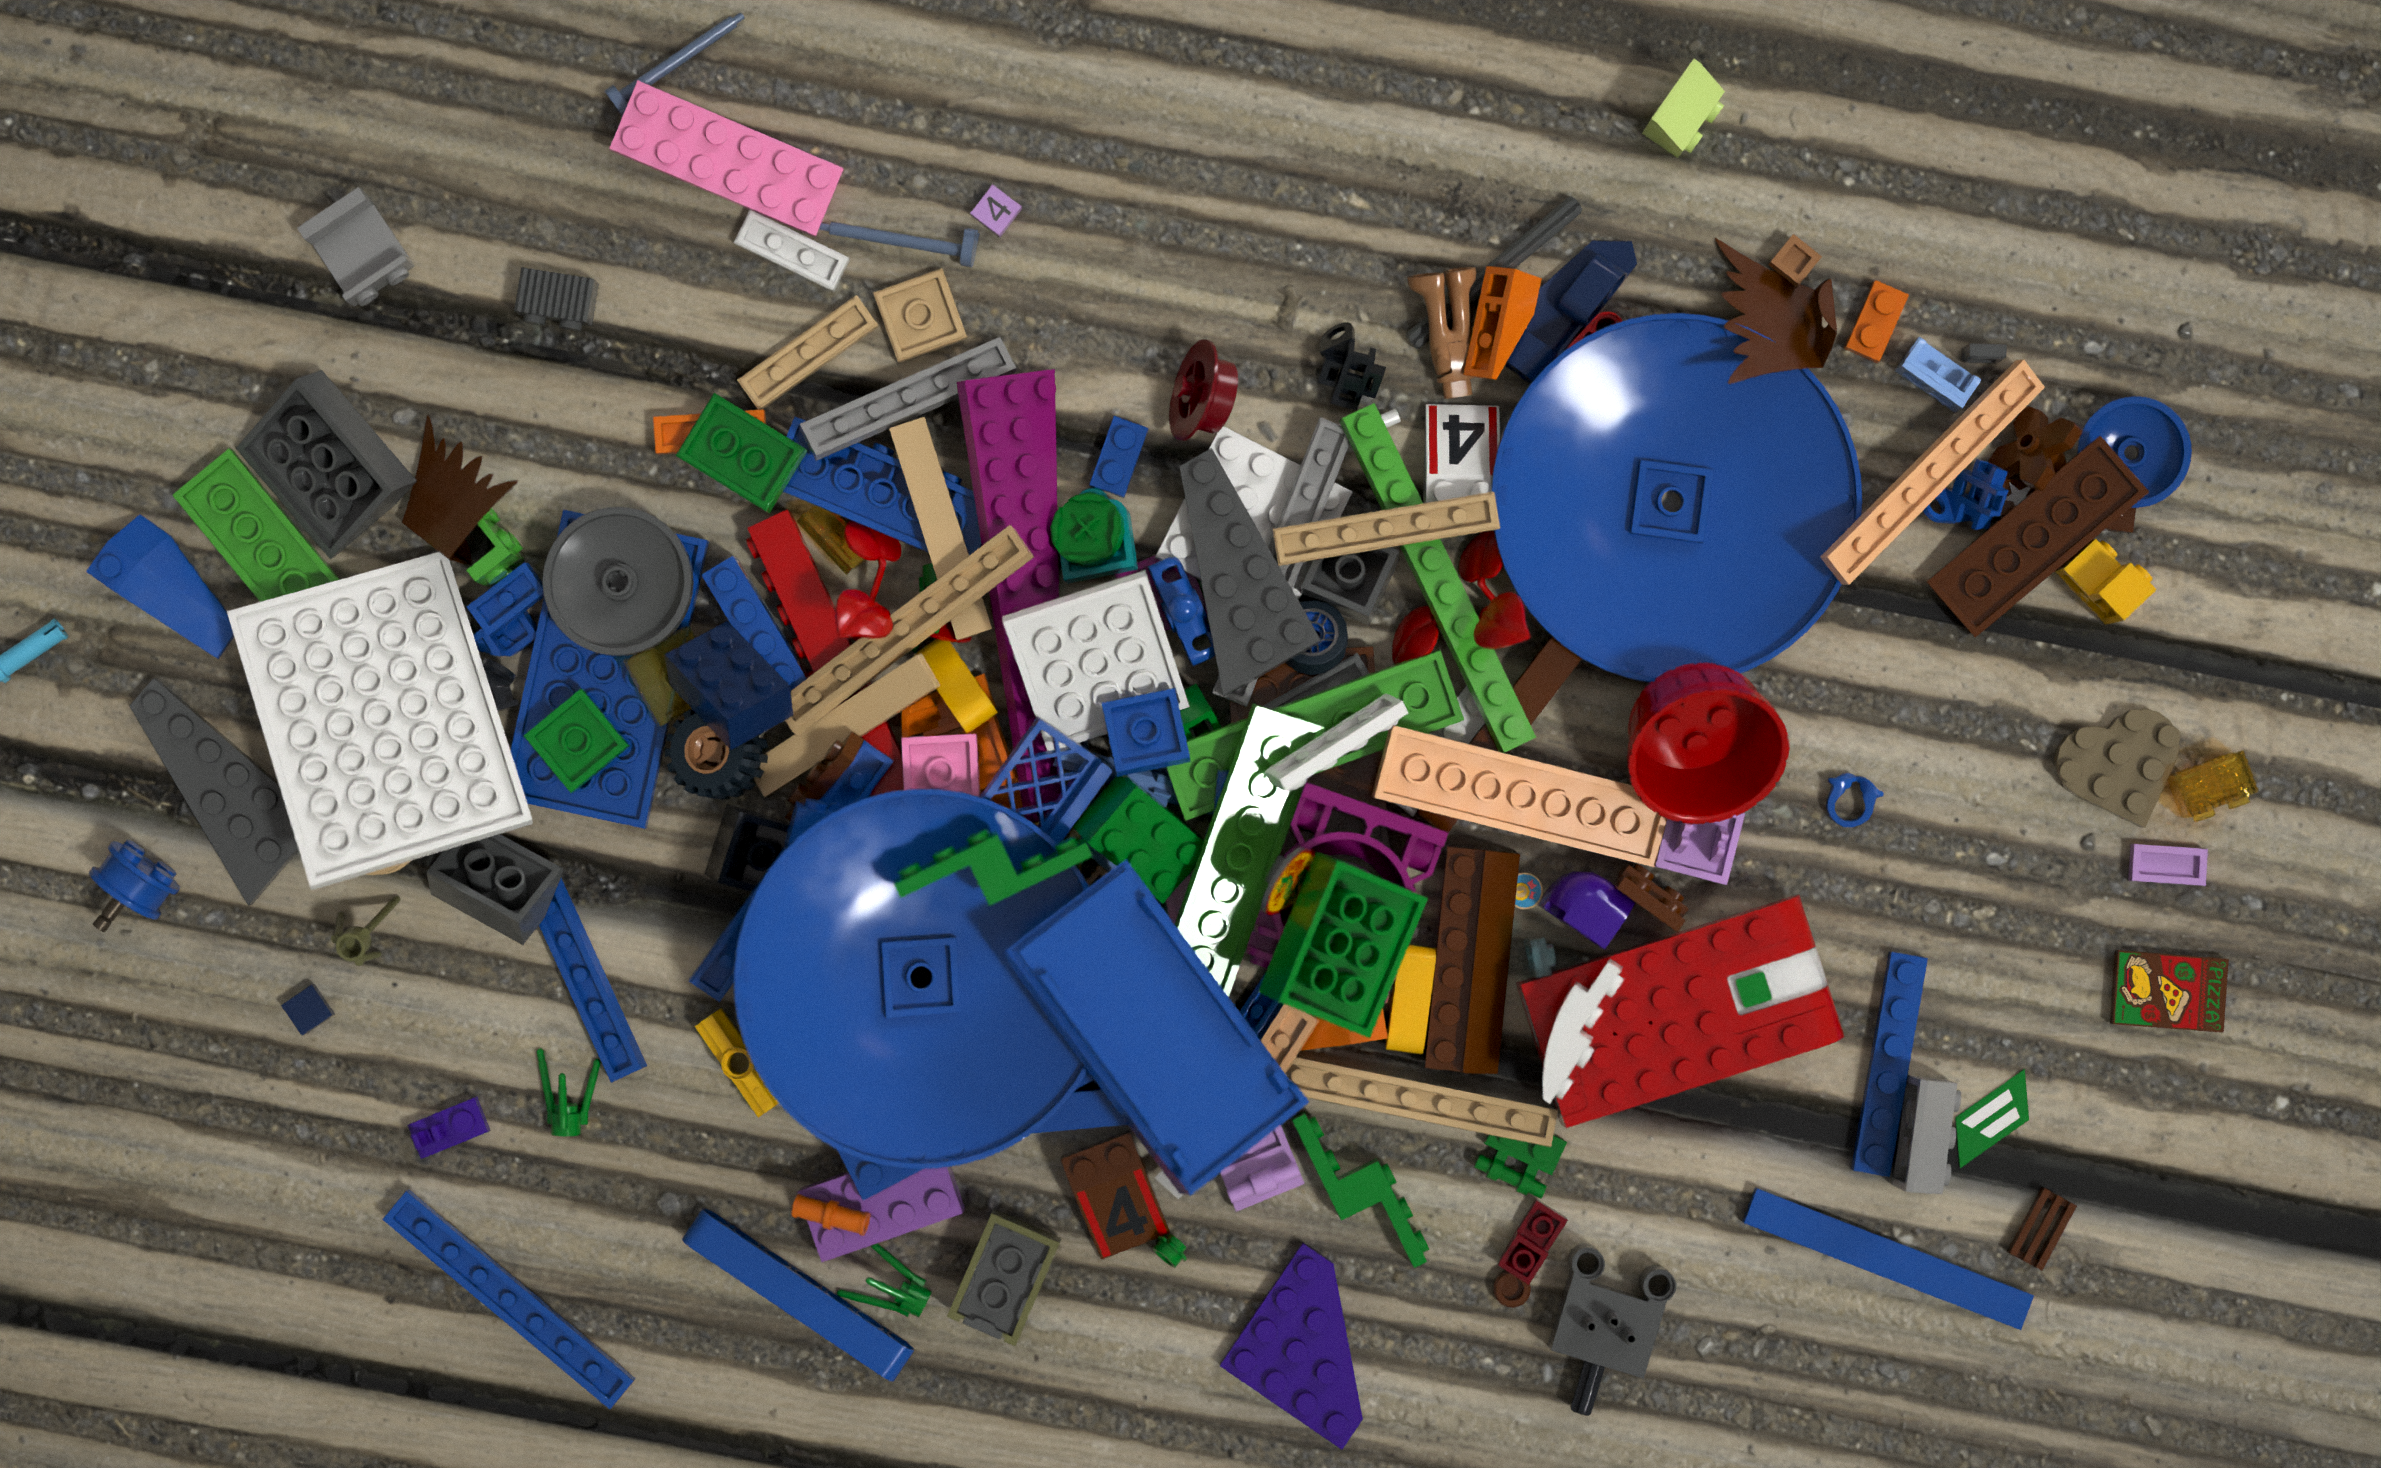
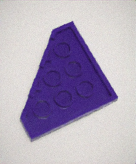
M1302 1242L1219 1365L1343 1450L1362 1422L1363 1417L1336 1274L1332 1261Z

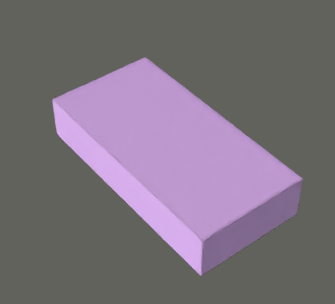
M2130 844L2128 881L2206 886L2208 849Z

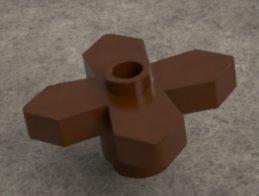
M2026 406L2013 423L2017 440L1997 447L1988 462L2008 471L2007 479L2020 472V480L2024 484L2038 491H2044L2055 475V472L2067 463L2064 451L2073 448L2083 430L2073 421L2061 417L2048 424V417L2041 410Z

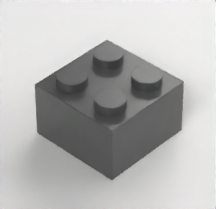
M1390 547L1313 560L1301 585L1302 597L1308 600L1329 603L1341 614L1369 626L1398 565L1399 550Z

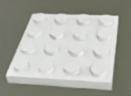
M1223 426L1217 432L1209 449H1213L1262 538L1269 547L1273 537V529L1277 527L1300 465ZM1334 482L1319 521L1340 518L1352 491ZM1184 498L1155 558L1163 560L1168 557H1176L1181 561L1187 574L1201 581L1186 499ZM1313 561L1303 562L1296 579L1293 592L1298 601L1302 595L1301 585Z
M1145 570L1002 616L1003 624L1036 718L1037 716L1077 743L1108 734L1102 710L1103 702L1175 688L1179 709L1182 710L1189 707ZM1041 729L1047 751L1054 750L1052 736ZM1059 741L1060 748L1067 747Z

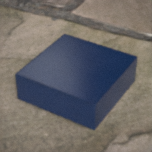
M311 984L281 1005L301 1036L306 1035L335 1015L315 984Z

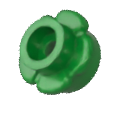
M1171 1234L1167 1238L1158 1236L1159 1242L1155 1245L1153 1251L1166 1264L1176 1268L1181 1261L1185 1262L1187 1260L1183 1254L1187 1248L1179 1239Z

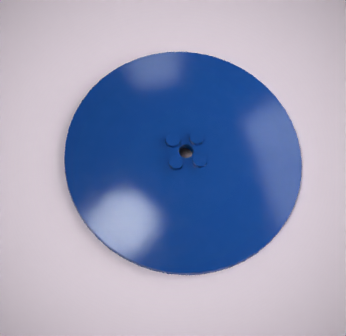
M1684 313L1653 314L1607 326L1583 338L1546 366L1529 385L1515 406L1505 426L1497 449L1492 473L1491 492H1495L1500 529L1494 530V535L1505 572L1515 592L1541 627L1563 647L1604 671L1628 679L1650 683L1651 681L1654 682L1655 678L1670 669L1674 670L1675 667L1704 662L1720 664L1743 673L1771 660L1789 648L1821 617L1841 586V583L1820 556L1861 516L1862 487L1856 450L1849 429L1826 388L1809 368L1774 372L1737 383L1727 384L1736 368L1749 357L1748 355L1736 354L1733 350L1741 343L1749 341V339L1725 329L1724 325L1728 322L1725 319ZM1742 326V327H1744V328H1746V329H1748V330H1750V331H1752V332H1755V333H1757V334H1759V335H1761V336H1763V337H1765V338H1767V339L1773 341L1772 339H1770V338H1768V337H1766V336H1764V335H1762V334H1760V333H1758V332H1756V331H1754V330H1752V329H1750V328H1748V327ZM1673 491L1680 496L1681 506L1676 512H1669L1662 506V496L1664 493Z
M940 789L895 791L862 799L842 807L819 820L793 841L767 871L752 897L743 919L734 962V998L743 1042L752 1064L777 1102L801 1126L818 1139L844 1153L865 1161L908 1169H937L984 1159L1011 1147L1046 1123L1067 1102L1088 1071L1017 976L1005 954L1008 948L1089 888L1083 875L1075 865L990 906L970 865L900 898L894 886V879L899 877L898 871L915 862H918L921 867L934 860L932 854L951 845L954 850L968 844L967 837L984 829H987L989 834L997 831L1015 870L1021 869L1020 863L1035 854L1041 853L1044 858L1056 852L1054 846L1057 843L1031 821L1004 806L966 793ZM919 966L926 967L931 974L929 984L923 988H916L910 980L911 972Z

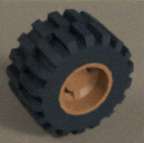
M689 709L684 712L685 720L677 719L672 725L676 728L675 733H668L666 741L671 742V748L665 749V757L671 758L672 761L667 764L669 772L677 773L673 778L678 785L685 786L684 790L689 793L721 800L730 799V796L744 795L743 789L751 790L756 785L753 781L754 777L761 778L764 773L760 769L761 762L767 763L768 755L762 753V749L768 748L767 740L759 738L761 735L759 734L730 750L694 710Z

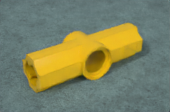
M722 1008L695 1026L720 1062L724 1074L734 1082L758 1118L779 1104L760 1078L752 1064L741 1034ZM735 1053H742L747 1056L749 1067L745 1073H739L733 1069L731 1059Z

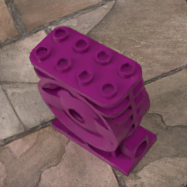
M1306 782L1290 824L1298 843L1292 846L1284 857L1287 858L1288 855L1299 847H1305L1315 854L1317 851L1327 856L1337 854L1355 856L1369 863L1380 874L1382 879L1416 893L1414 884L1432 876L1448 833ZM1334 808L1336 811L1361 819L1364 825L1362 834L1352 832L1324 834L1332 809ZM1381 826L1403 835L1407 834L1400 858L1384 844L1370 837L1374 827ZM1298 828L1314 833L1313 837L1304 841ZM1342 861V862H1344V863H1346V864H1349V865H1351V866H1353V867H1356V868H1358V869H1360V870H1363V871H1365V872H1367V873H1370V872H1369L1368 870H1366L1364 867H1362V866H1360V865H1358V864H1356V863H1352V862H1348V861ZM1409 867L1422 873L1410 878L1407 868ZM1261 905L1245 949V953L1251 955L1250 963L1268 969L1291 910L1286 909L1277 914L1268 915L1262 911Z

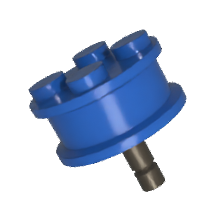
M129 839L124 844L112 841L108 846L111 852L100 867L94 866L89 871V875L94 882L112 896V899L103 909L102 914L93 922V926L104 933L125 906L147 918L157 920L161 915L159 907L168 895L177 894L180 890L179 884L174 880L177 873L170 866L161 861L155 864L144 856L145 850Z

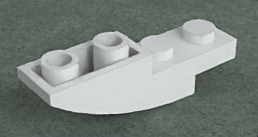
M1609 959L1590 989L1576 981L1557 1016L1549 1038L1543 1071V1100L1549 1104L1555 1096L1559 1099L1564 1097L1573 1083V1080L1568 1077L1575 1065L1583 1068L1594 1052V1049L1589 1046L1593 1037L1583 1031L1582 1028L1584 1025L1590 1029L1603 1011L1597 1005L1605 994L1612 998L1624 980L1618 975L1623 967L1612 959Z

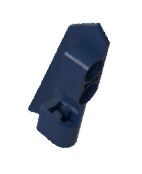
M1591 241L1540 287L1534 316L1505 364L1508 369L1528 384H1531L1544 368L1563 352L1582 327L1585 328L1600 313L1637 266L1632 241Z

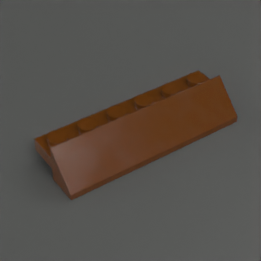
M1447 846L1436 943V963L1428 1021L1425 1068L1462 1073L1498 1074L1520 854Z

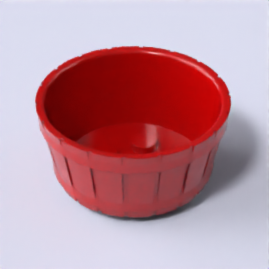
M1707 662L1691 663L1662 673L1640 693V696L1634 703L1628 722L1629 744L1627 760L1633 789L1649 809L1658 812V815L1677 822L1682 821V823L1688 824L1714 823L1733 818L1732 816L1734 815L1738 816L1757 805L1758 801L1761 802L1774 789L1776 782H1779L1785 771L1786 760L1789 757L1790 748L1787 729L1775 708L1765 697L1758 693L1755 686L1745 676L1720 664L1716 665L1715 663Z

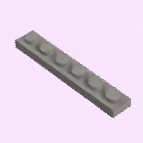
M998 337L800 424V431L817 461L958 399L956 382L1015 374L1016 366L1001 337Z

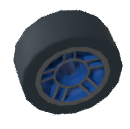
M1317 600L1303 601L1300 604L1316 633L1320 635L1321 643L1285 663L1300 673L1308 675L1325 673L1339 664L1344 658L1348 645L1347 624L1341 613L1329 603Z

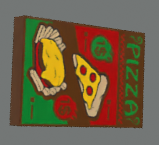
M2115 950L2110 1024L2224 1033L2229 959Z

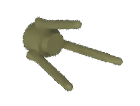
M393 897L364 928L353 926L343 932L345 914L342 911L338 912L335 933L331 936V941L336 943V950L339 956L346 961H355L357 966H361L365 961L381 957L380 951L367 952L372 942L370 933L395 908L401 900L400 897Z

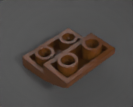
M1636 864L1634 868L1630 865H1624L1616 878L1615 888L1678 933L1686 922L1683 917L1689 910L1688 907L1682 904L1685 898L1668 885H1666L1664 890L1652 882L1655 876L1641 865Z

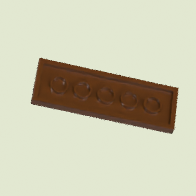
M2098 436L2055 472V475L2044 491L2035 489L1926 582L1976 638L2148 494L2149 491L2105 440Z

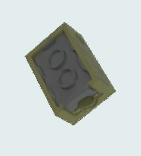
M993 1209L947 1317L958 1322L960 1319H963L962 1324L999 1340L1002 1336L1005 1338L1004 1342L1016 1346L1058 1249L1061 1237Z

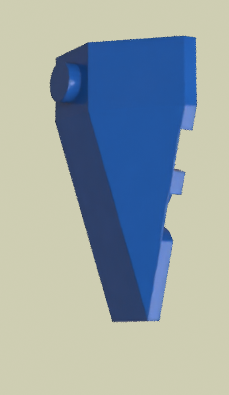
M139 514L108 540L86 571L108 588L217 659L220 658L234 638L227 610L198 575L199 572L187 560L179 549L177 542L170 534L143 515Z

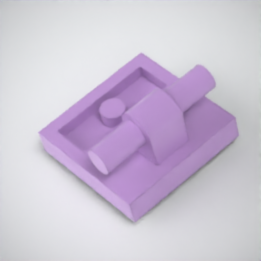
M1281 1125L1220 1172L1236 1212L1305 1184Z

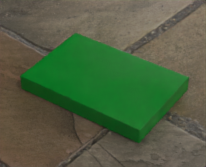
M713 393L675 456L770 513L808 450L721 396Z

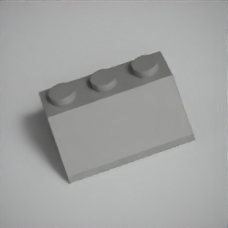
M1907 1076L1891 1185L1905 1192L1943 1194L1944 1186L1949 1185L1951 1164H1947L1948 1150L1954 1148L1956 1141V1128L1952 1127L1953 1112H1958L1961 1104V1091L1957 1090V1083L1948 1080Z

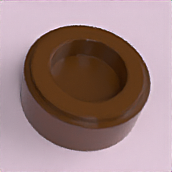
M1506 1270L1500 1272L1493 1282V1293L1496 1299L1506 1307H1519L1530 1296V1284H1526Z

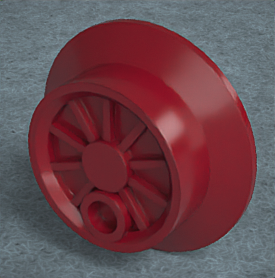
M1199 340L1190 348L1175 378L1169 405V426L1173 437L1177 440H1188L1197 430L1211 434L1219 432L1227 422L1235 403L1238 389L1237 368L1234 363L1218 358L1216 347L1210 340Z

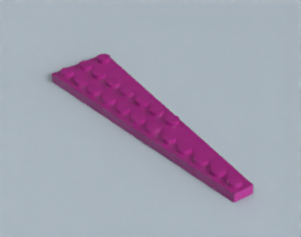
M1055 369L956 382L982 546L1011 525L1016 529L1034 558L989 591L1013 749L1035 721L1036 716L1005 630L1002 616L1059 598L1058 550L1052 542L1050 528L1054 514L1057 511ZM1041 731L1032 741L1034 754L1047 751ZM1028 749L1022 756L1028 755ZM1054 757L1035 761L1038 779L1058 775L1057 767L1053 766ZM1030 762L1017 764L1018 781L1032 780ZM1059 782L1039 786L1041 803L1056 801L1061 794ZM1034 788L1021 789L1022 806L1036 805ZM1048 810L1043 811V816H1045ZM1037 812L1024 815V818L1031 822L1039 821Z

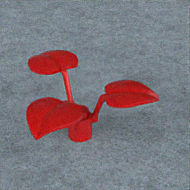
M849 520L844 529V538L848 547L863 559L869 561L877 560L879 566L870 596L856 589L845 590L839 595L835 608L838 637L840 639L853 637L855 641L861 637L884 638L891 633L893 621L889 610L875 602L886 568V560L898 561L902 553L901 545L897 539ZM951 620L940 628L939 633L930 635L933 638L949 642L968 643L972 640L971 636L957 641Z
M1494 530L1485 531L1476 536L1463 551L1459 562L1461 578L1468 583L1477 581L1478 587L1490 600V604L1481 610L1478 616L1480 621L1475 626L1473 634L1476 644L1484 649L1508 647L1530 639L1521 598L1513 592H1505L1495 597L1486 585V579L1495 577L1503 566L1497 549ZM1423 606L1414 609L1399 624L1392 643V660L1395 665L1410 659L1426 656L1434 649L1439 633L1436 627L1438 625L1429 607Z

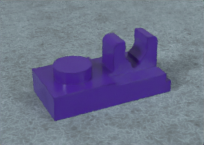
M478 1097L407 1125L415 1149H417L421 1159L491 1131Z

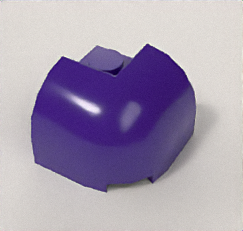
M1573 871L1560 876L1554 881L1537 905L1566 926L1575 929L1598 947L1606 949L1628 917L1635 902L1617 890L1615 885L1607 879L1592 872Z

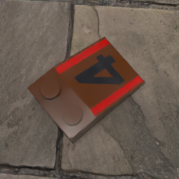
M1131 1129L1062 1155V1165L1101 1260L1157 1239L1158 1236H1165L1171 1233Z

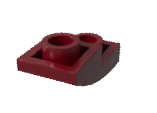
M1536 1198L1512 1236L1497 1265L1529 1285L1549 1255V1249L1566 1225L1567 1217Z

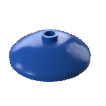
M2146 397L2120 398L2102 406L2088 419L2078 440L2077 454L2094 439L2101 436L2147 488L2149 493L2131 508L2150 506L2170 496L2184 480L2191 462V440L2181 418L2167 405ZM2130 445L2138 450V455L2133 460L2127 459L2124 454L2126 447Z

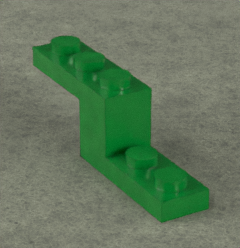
M984 829L967 837L968 844L954 850L951 845L932 854L934 860L921 867L918 862H915L898 871L899 877L894 879V886L900 898L970 865L990 906L1092 857V854L1084 838L1077 841L1075 837H1071L1055 845L1056 852L1044 858L1041 853L1035 854L1020 863L1021 869L1015 870L997 831L989 834L987 829Z
M1305 1111L1291 1117L1340 1220L1342 1221L1372 1205L1382 1202L1413 1267L1416 1268L1426 1263L1427 1260L1423 1253L1430 1249L1421 1231L1418 1230L1413 1233L1407 1219L1413 1217V1214L1404 1196L1397 1199L1391 1188L1397 1182L1388 1163L1380 1166L1377 1158L1336 1177L1334 1172L1341 1168L1332 1150L1324 1152L1318 1140L1324 1136V1133L1316 1117L1313 1116L1308 1119Z

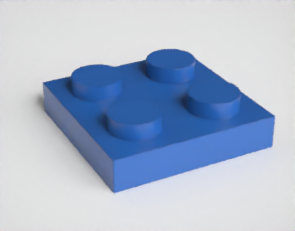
M1175 688L1102 703L1117 777L1190 762V754Z

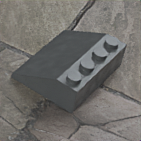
M323 370L296 378L236 447L237 451L330 559L336 557L395 506L417 482Z

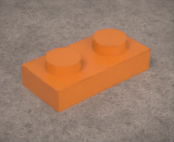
M1875 280L1870 287L1844 349L1872 362L1879 363L1909 294Z

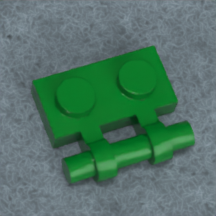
M1487 1135L1484 1144L1496 1149L1493 1159L1479 1154L1474 1168L1485 1172V1177L1495 1182L1497 1179H1500L1516 1187V1192L1525 1196L1529 1193L1541 1199L1547 1185L1534 1180L1539 1169L1552 1176L1567 1141L1553 1135L1551 1147ZM1508 1155L1526 1163L1523 1173H1519L1504 1165Z

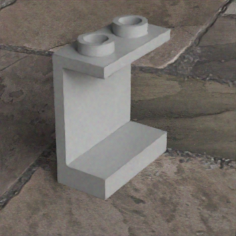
M359 187L297 227L303 238L313 245L343 290L344 294L342 296L345 301L353 306L357 304L364 306L378 297V290L387 284L393 286L402 282L409 276L408 270L415 267L368 194Z

